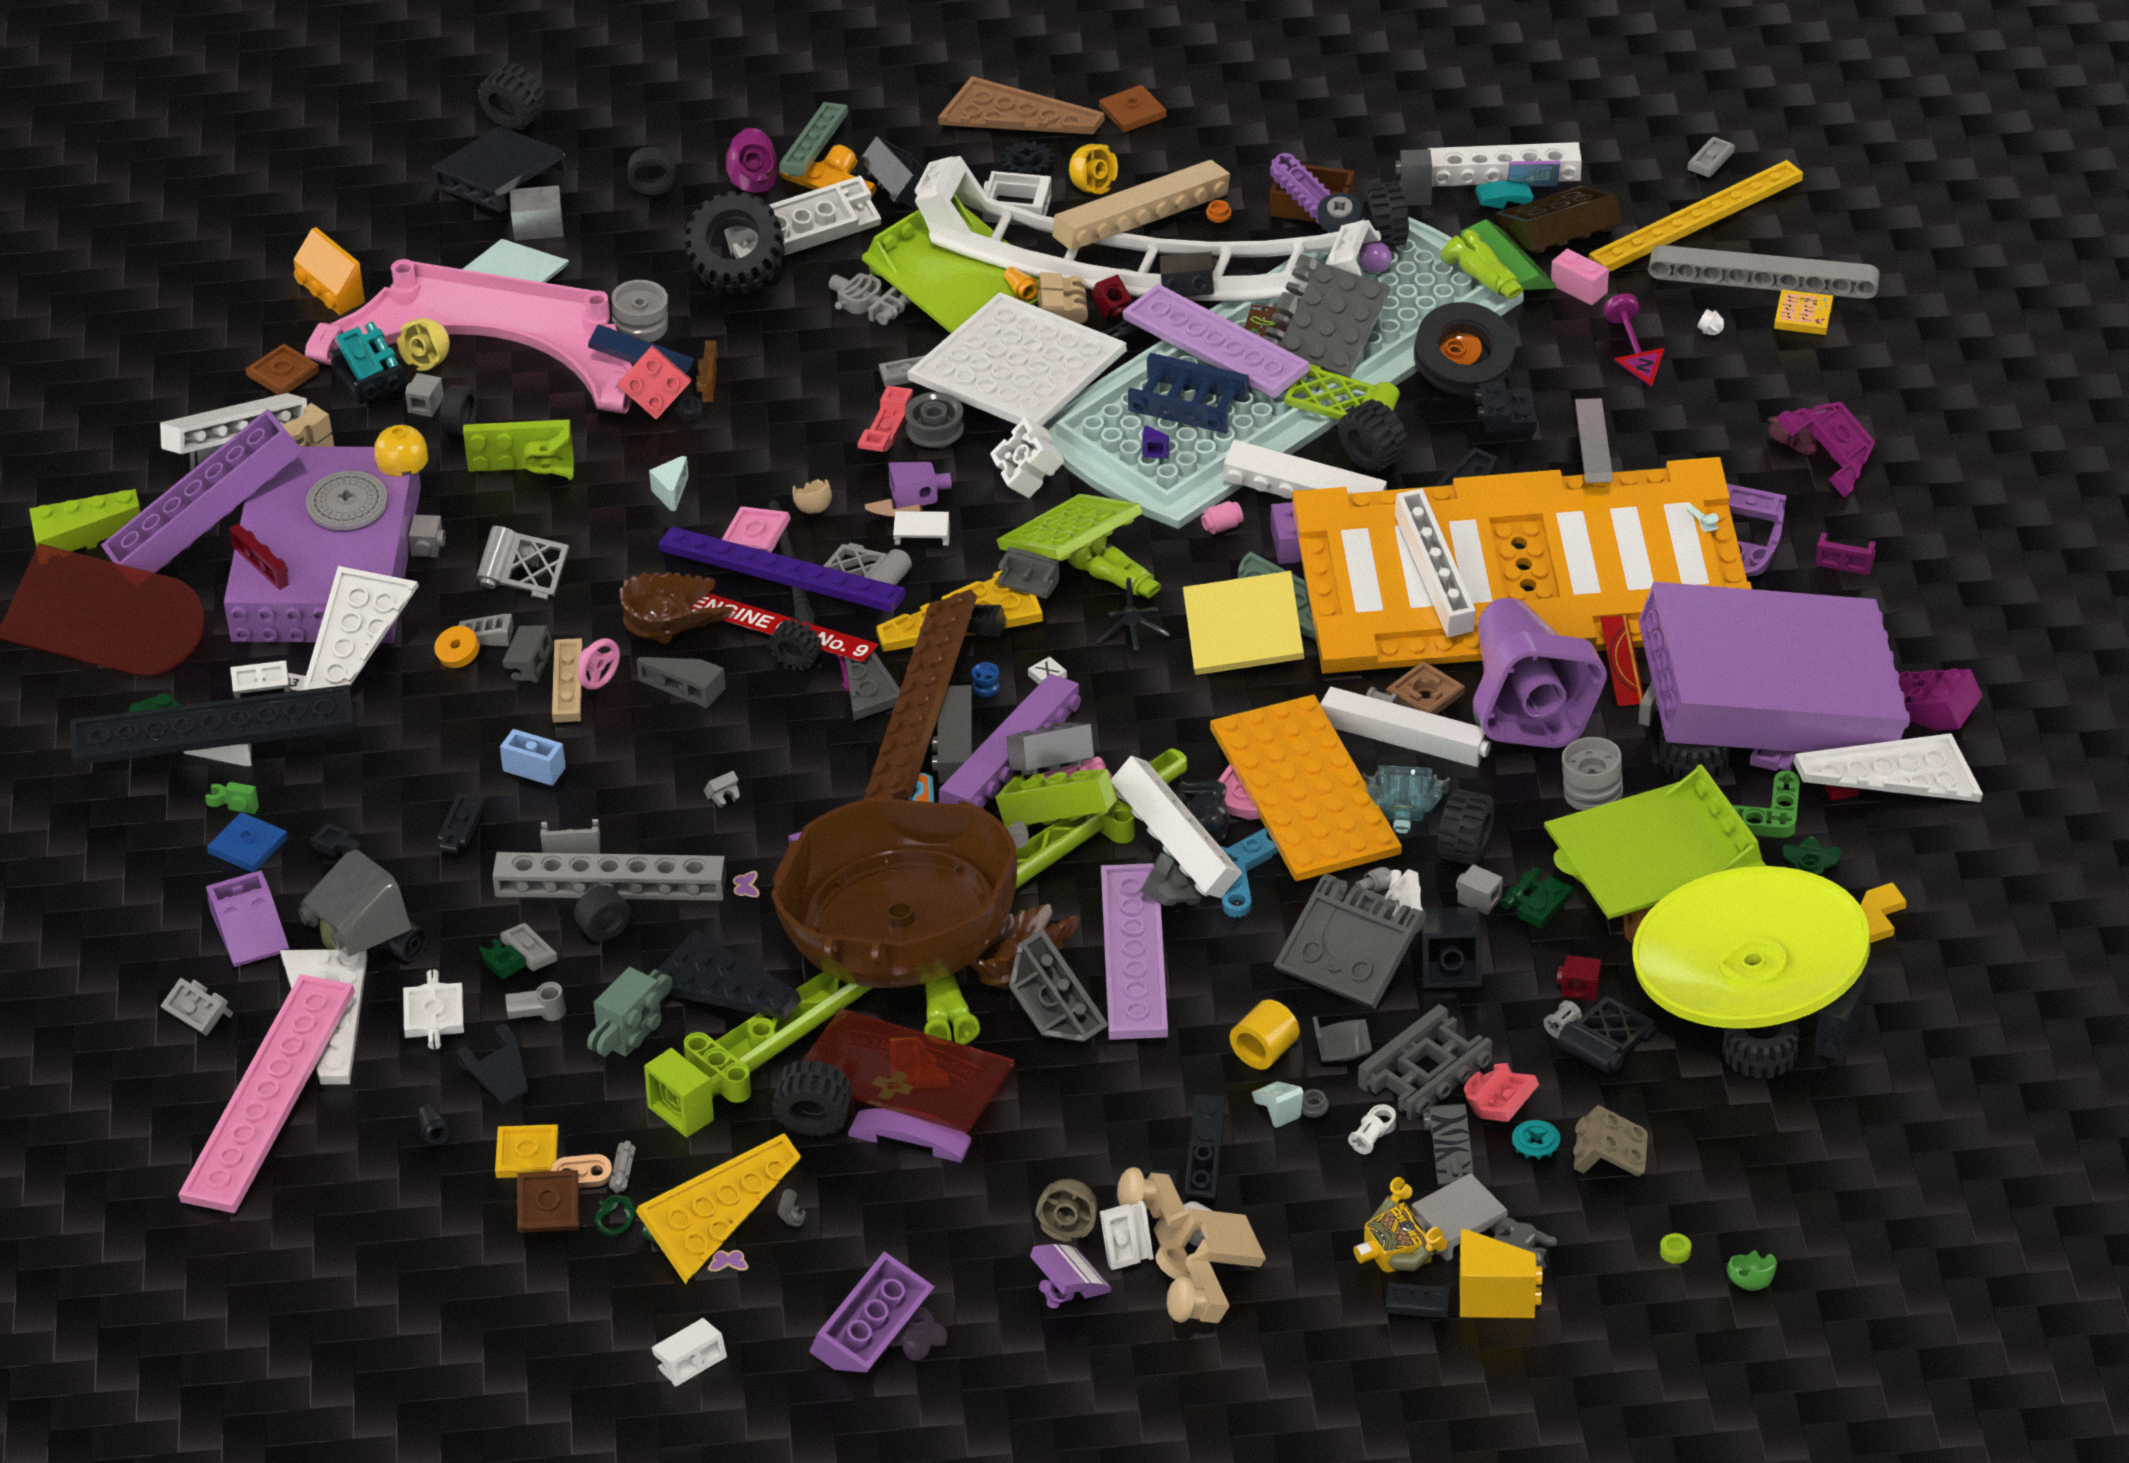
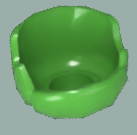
M1756 1250L1747 1256L1736 1255L1731 1257L1728 1263V1277L1736 1286L1748 1291L1761 1290L1771 1283L1775 1275L1777 1261L1772 1254H1768L1765 1259L1761 1258Z

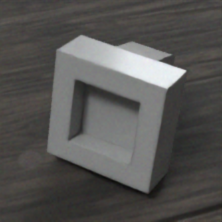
M734 771L709 781L703 790L708 800L713 799L720 808L726 804L723 797L724 794L730 795L733 802L737 801L740 796L737 787L738 778Z

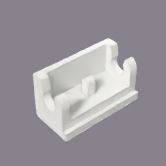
M895 511L893 534L895 545L901 544V538H942L943 546H949V512Z
M286 661L231 667L235 699L241 698L240 693L280 688H284V692H290Z
M704 1318L652 1347L653 1354L662 1362V1364L658 1365L659 1370L675 1386L680 1385L727 1357L722 1333Z

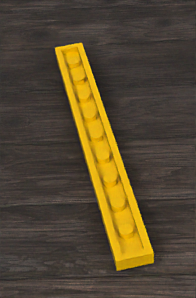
M1785 160L1589 253V259L1608 268L1609 272L1651 253L1652 249L1656 246L1670 244L1802 181L1803 172L1788 160Z

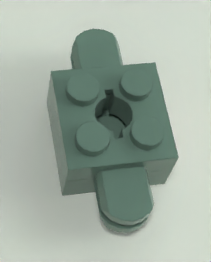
M629 966L594 1001L596 1028L588 1037V1049L604 1057L612 1050L626 1057L634 1048H638L643 1039L652 1030L657 1029L661 1023L660 1001L671 991L672 978L656 969L649 975H646Z

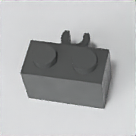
M1431 149L1400 150V160L1395 161L1396 176H1400V181L1397 182L1404 192L1407 206L1431 205Z

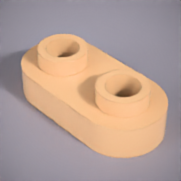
M600 1154L563 1157L555 1161L551 1168V1171L578 1170L579 1188L603 1186L610 1181L612 1176L611 1162L607 1157ZM594 1171L602 1172L599 1176H594L592 1173Z

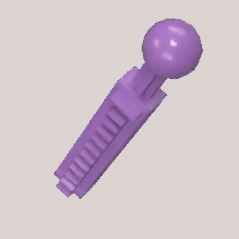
M1288 153L1279 154L1275 159L1271 160L1270 176L1274 178L1276 183L1280 184L1282 189H1286L1287 194L1292 195L1293 200L1298 201L1299 206L1304 207L1305 212L1309 211L1310 217H1315L1316 223L1319 224L1317 207L1324 197L1330 195V190L1325 189L1324 184H1320L1318 178H1314L1312 172H1308L1306 166H1301L1300 160H1296L1293 155ZM1378 241L1361 245L1359 261L1363 269L1375 274L1385 271L1390 266L1392 254L1387 245Z

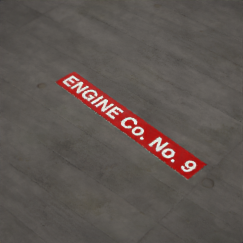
M710 593L699 599L693 606L689 605L691 610L707 607L710 609L724 606L731 607L732 613L722 620L771 635L782 621L793 619ZM802 622L803 626H806V624L811 626L810 631L816 630L817 635L815 637H820L822 640L820 642L822 644L821 650L864 662L879 645Z

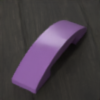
M873 1108L859 1111L848 1132L850 1137L877 1143L880 1136L931 1147L933 1148V1156L962 1163L971 1144L970 1136L943 1121L920 1113L891 1108Z

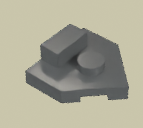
M1160 852L1141 888V892L1165 906L1175 905L1176 902H1186L1187 905L1198 904L1202 899L1199 891L1194 886L1192 878L1186 876L1179 869L1178 866L1180 864Z

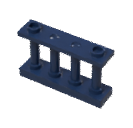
M1150 352L1147 357L1148 381L1142 390L1129 387L1128 411L1227 434L1229 431V410L1227 409L1233 399L1246 402L1249 396V375ZM1159 382L1173 385L1167 396L1153 393ZM1183 388L1197 390L1192 401L1178 399ZM1208 393L1222 396L1217 407L1203 404Z

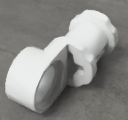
M1385 1104L1374 1106L1362 1118L1361 1126L1358 1130L1352 1132L1348 1137L1349 1144L1354 1150L1361 1154L1371 1153L1377 1138L1391 1133L1395 1129V1110ZM1387 1116L1390 1120L1383 1123L1378 1117Z

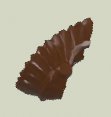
M642 572L639 577L632 576L630 580H624V586L620 588V602L624 611L623 622L627 629L642 639L658 640L661 644H667L674 635L682 631L706 626L710 622L720 621L728 617L732 613V608L724 606L720 608L714 607L710 609L707 607L691 610L689 605L693 606L699 599L713 590L716 580L709 577L703 579L700 575L692 577L690 574L682 577L679 573L671 574L666 572L660 575L654 572L649 575Z
M1050 904L1040 905L1038 908L1033 906L1028 911L1021 909L1017 915L1010 913L992 945L969 965L978 972L979 979L984 984L1008 990L1010 989L1009 983L1018 944L1043 928L1057 949L1061 948L1064 941L1073 934L1079 925L1080 918L1077 915L1070 916L1066 920L1062 919L1057 924L1053 923L1046 929L1052 915Z

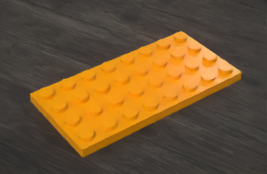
M1315 695L1210 721V729L1252 805L1256 808L1257 814L1295 882L1401 854V843L1372 793L1369 791L1368 786Z

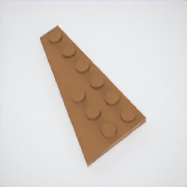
M971 76L938 116V125L1094 134L1104 122L1103 112Z

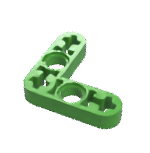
M1781 771L1775 775L1771 808L1732 805L1753 835L1786 838L1794 834L1800 785L1799 776L1792 771ZM1784 784H1789V791L1783 790ZM1781 801H1786L1791 803L1792 805L1788 807H1783L1778 805V803ZM1755 818L1759 819L1761 822L1758 824L1749 823L1747 820Z

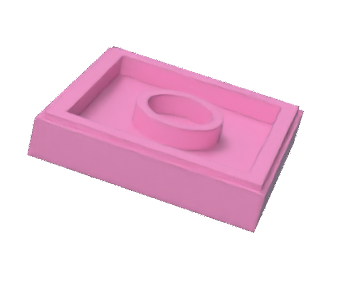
M740 507L722 540L772 552L790 521L789 513Z

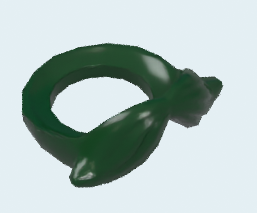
M611 1195L606 1200L599 1201L601 1208L597 1211L594 1221L595 1226L601 1233L615 1236L626 1233L632 1227L634 1220L639 1216L636 1213L637 1207L630 1198L621 1195ZM622 1202L626 1218L625 1224L618 1229L605 1228L602 1225V1220L617 1207L618 1203Z

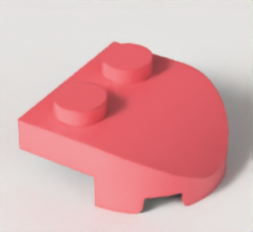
M1507 1063L1495 1064L1493 1066L1494 1071L1484 1075L1480 1071L1476 1072L1466 1082L1464 1091L1471 1110L1482 1119L1509 1122L1539 1085L1535 1075L1511 1073Z

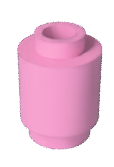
M1227 501L1204 509L1201 521L1206 531L1209 530L1211 534H1216L1237 527L1238 523L1243 522V513L1237 502L1231 503Z

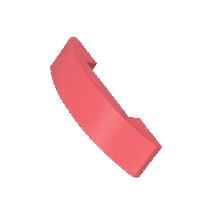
M887 386L880 399V410L870 430H864L857 444L858 448L885 452L891 448L906 419L905 408L912 399L913 389Z

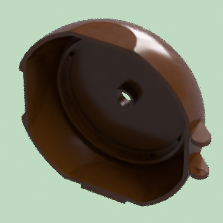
M892 795L878 796L836 808L804 826L798 840L791 841L773 877L774 889L771 895L776 913L791 941L813 965L826 974L850 984L872 988L914 986L944 978L965 968L978 959L998 937L1009 916L1017 883L1016 847L1012 836L1002 822L986 810L969 802L959 801L958 804L897 800Z

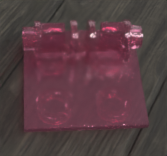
M1778 416L1768 418V421L1774 423L1768 429L1771 438L1785 445H1790L1791 448L1805 455L1815 454L1817 451L1815 443L1818 440L1815 439L1807 426L1794 436H1791L1776 419Z

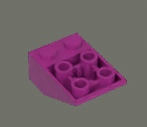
M1953 668L1943 671L1927 670L1925 672L1905 671L1899 673L1900 690L1904 692V704L1906 711L1910 714V721L1935 731L1960 729L1982 697L1971 669L1958 670Z

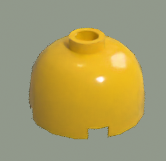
M1087 144L1077 149L1072 155L1069 164V174L1073 184L1081 191L1103 194L1109 191L1110 188L1106 187L1110 185L1111 181L1116 180L1118 171L1117 158L1114 153H1110L1108 149L1110 147L1107 145Z
M394 425L386 428L380 433L374 445V457L377 467L384 474L394 477H403V472L411 471L412 475L420 471L428 461L427 444L422 434L415 428L407 425Z

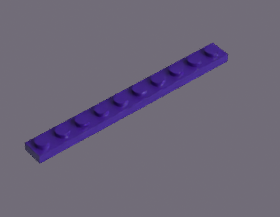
M671 527L658 543L660 551L891 613L895 611L906 596L904 587L676 527Z

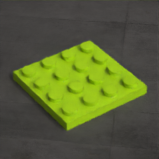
M1078 494L996 540L1001 550H1007L1010 546L1062 561L1071 557V553L1077 549H1085L1091 546L1092 541L1111 535L1113 529L1134 522V518L1143 512L1140 503Z

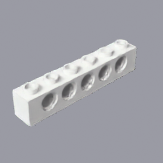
M1579 142L1428 148L1431 149L1432 187L1481 185L1495 181H1507L1509 161H1525V159L1529 161H1538V159L1542 161L1560 160L1558 182L1581 181Z

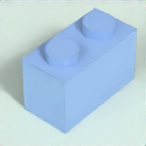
M513 729L500 746L502 767L505 772L553 786L566 768L563 743Z

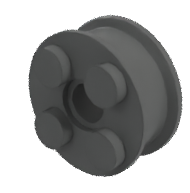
M930 392L916 396L905 408V417L908 421L906 424L907 436L912 442L923 447L938 449L949 447L950 444L961 437L964 431V424L961 419L963 415L962 404L952 395L941 392Z

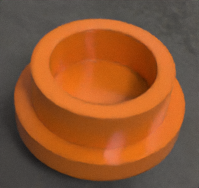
M1215 200L1209 204L1206 216L1215 223H1222L1231 217V208L1227 202Z

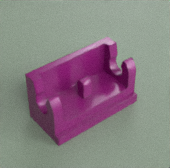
M1822 532L1817 544L1816 566L1866 575L1870 574L1876 550L1874 548L1876 542L1870 541L1868 549L1827 542L1828 533Z

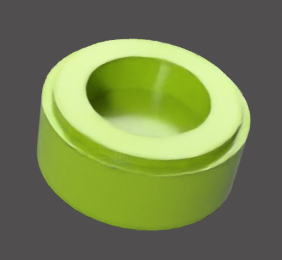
M1673 1233L1666 1235L1661 1240L1660 1254L1667 1262L1674 1264L1683 1263L1691 1255V1242L1682 1234Z

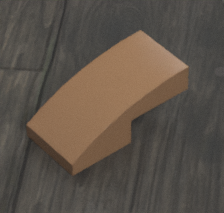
M892 499L865 504L866 510L888 517H895V511L923 512L922 505L920 504L895 509L894 500Z

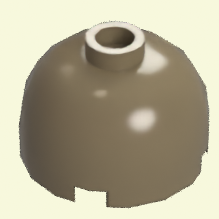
M1062 1179L1049 1184L1040 1195L1036 1208V1217L1038 1216L1041 1222L1040 1227L1052 1238L1064 1242L1072 1241L1071 1238L1087 1236L1093 1229L1098 1214L1097 1200L1091 1189L1081 1181L1074 1179Z

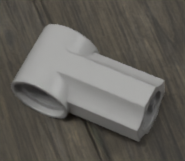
M543 983L537 988V991L506 994L508 1019L541 1015L545 1020L555 1021L566 1014L563 991L558 983Z

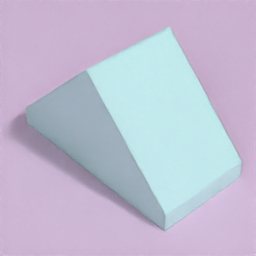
M685 456L678 457L649 470L651 491L670 511H676L689 477L687 457Z

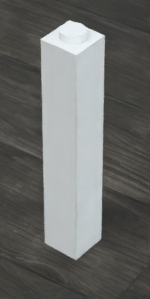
M1331 686L1320 704L1333 728L1475 767H1478L1482 758H1486L1490 751L1491 742L1487 741L1488 736L1483 728Z

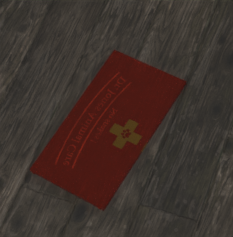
M841 1008L802 1061L811 1059V1061L817 1062L819 1060L823 1061L824 1064L834 1065L836 1070L843 1071L845 1073L844 1077L849 1078L850 1086H852V1099L967 1134L1015 1065V1060Z

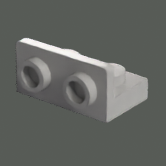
M180 978L161 1005L165 1011L205 1036L209 1034L222 1014L229 1018L233 1015V1012L226 1007L228 1004L226 999L215 992L212 996L206 993L208 989L194 979L190 984Z

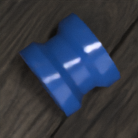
M989 662L975 665L971 672L973 692L981 697H990L997 694L1000 689L998 667Z

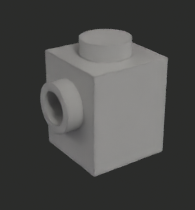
M416 374L412 382L408 383L405 396L408 413L429 417L434 415L444 397L441 377Z
M413 516L408 535L411 556L438 557L440 546L445 545V531L442 530L441 516Z
M1472 865L1465 874L1462 873L1456 882L1458 902L1468 907H1477V911L1488 915L1502 898L1503 877Z

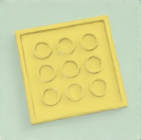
M1291 571L1183 587L1195 675L1304 659Z

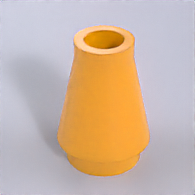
M1009 267L1004 272V279L1008 282L1018 299L1028 301L1035 297L1038 292V285L1034 278L1022 273L1015 267Z

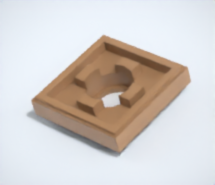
M1422 661L1386 688V694H1398V703L1402 706L1437 715L1465 693V686ZM1425 691L1432 694H1430L1429 699H1422V694L1419 693Z

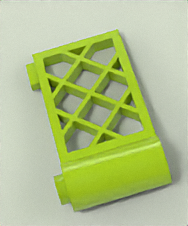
M1309 364L1310 371L1305 375L1311 376L1315 380L1305 383L1302 378L1298 379L1289 387L1284 399L1285 405L1340 420L1347 414L1344 410L1345 408L1352 406L1356 408L1361 403L1370 399L1381 401L1393 411L1400 392L1390 382H1379L1373 385L1321 370L1320 366ZM1335 383L1340 388L1330 391L1326 384ZM1320 386L1324 393L1314 396L1310 389ZM1360 390L1366 392V394L1355 398L1351 391ZM1304 392L1308 398L1298 399L1293 397V395ZM1345 394L1349 400L1339 403L1335 396ZM1329 399L1333 405L1326 407L1320 405L1319 402Z

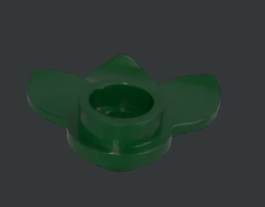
M1812 836L1804 840L1799 847L1785 844L1783 847L1784 859L1794 865L1795 869L1818 876L1823 873L1825 868L1836 865L1841 854L1840 847L1822 849Z

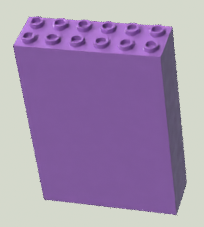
M299 446L303 452L293 463L286 465L272 480L259 487L253 496L245 499L240 525L245 530H250L262 545H267L277 559L281 558L288 567V586L279 590L235 550L224 599L231 642H316L338 566L405 579L410 551L408 535L413 516L416 515L421 488L419 471L412 475L411 471L403 472V477L384 474L377 467L374 447ZM360 471L375 476L384 484L388 501L384 512L370 524L352 530H333L317 524L309 516L306 507V497L311 487L320 479L333 473ZM398 617L380 643L394 642Z
M1653 582L1638 622L1666 742L1812 752L1901 740L1904 729L1909 726L1910 714L1905 708L1904 692L1900 690L1899 673L1895 671L1893 664L1894 655L1889 649L1888 633L1884 630L1882 623L1883 614L1879 611L1876 599Z

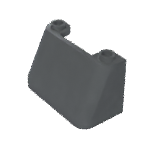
M357 849L346 853L302 900L301 908L298 909L300 918L305 925L308 924L311 927H316L319 925L320 919L328 924L333 930L331 940L337 950L341 949L349 957L412 930L399 887L393 876Z

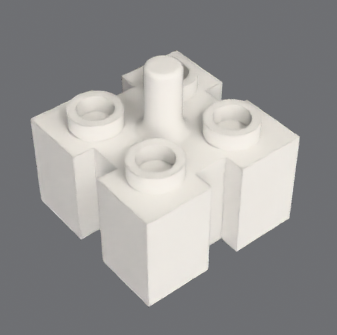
M1024 417L1011 431L1013 436L1010 440L1003 439L990 455L996 466L1003 470L1001 475L1007 486L1030 498L1042 486L1043 477L1045 475H1054L1064 460L1059 450L1052 446L1054 441L1047 429Z

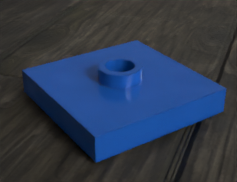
M241 812L207 846L208 853L250 872H255L288 839L287 831Z

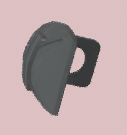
M1317 1016L1313 1017L1322 1062L1348 1061L1372 1052L1366 1019L1345 1021L1319 1028Z

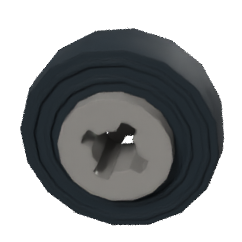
M1348 193L1330 194L1324 197L1317 207L1318 222L1328 232H1338L1342 225L1362 221V204L1357 197Z

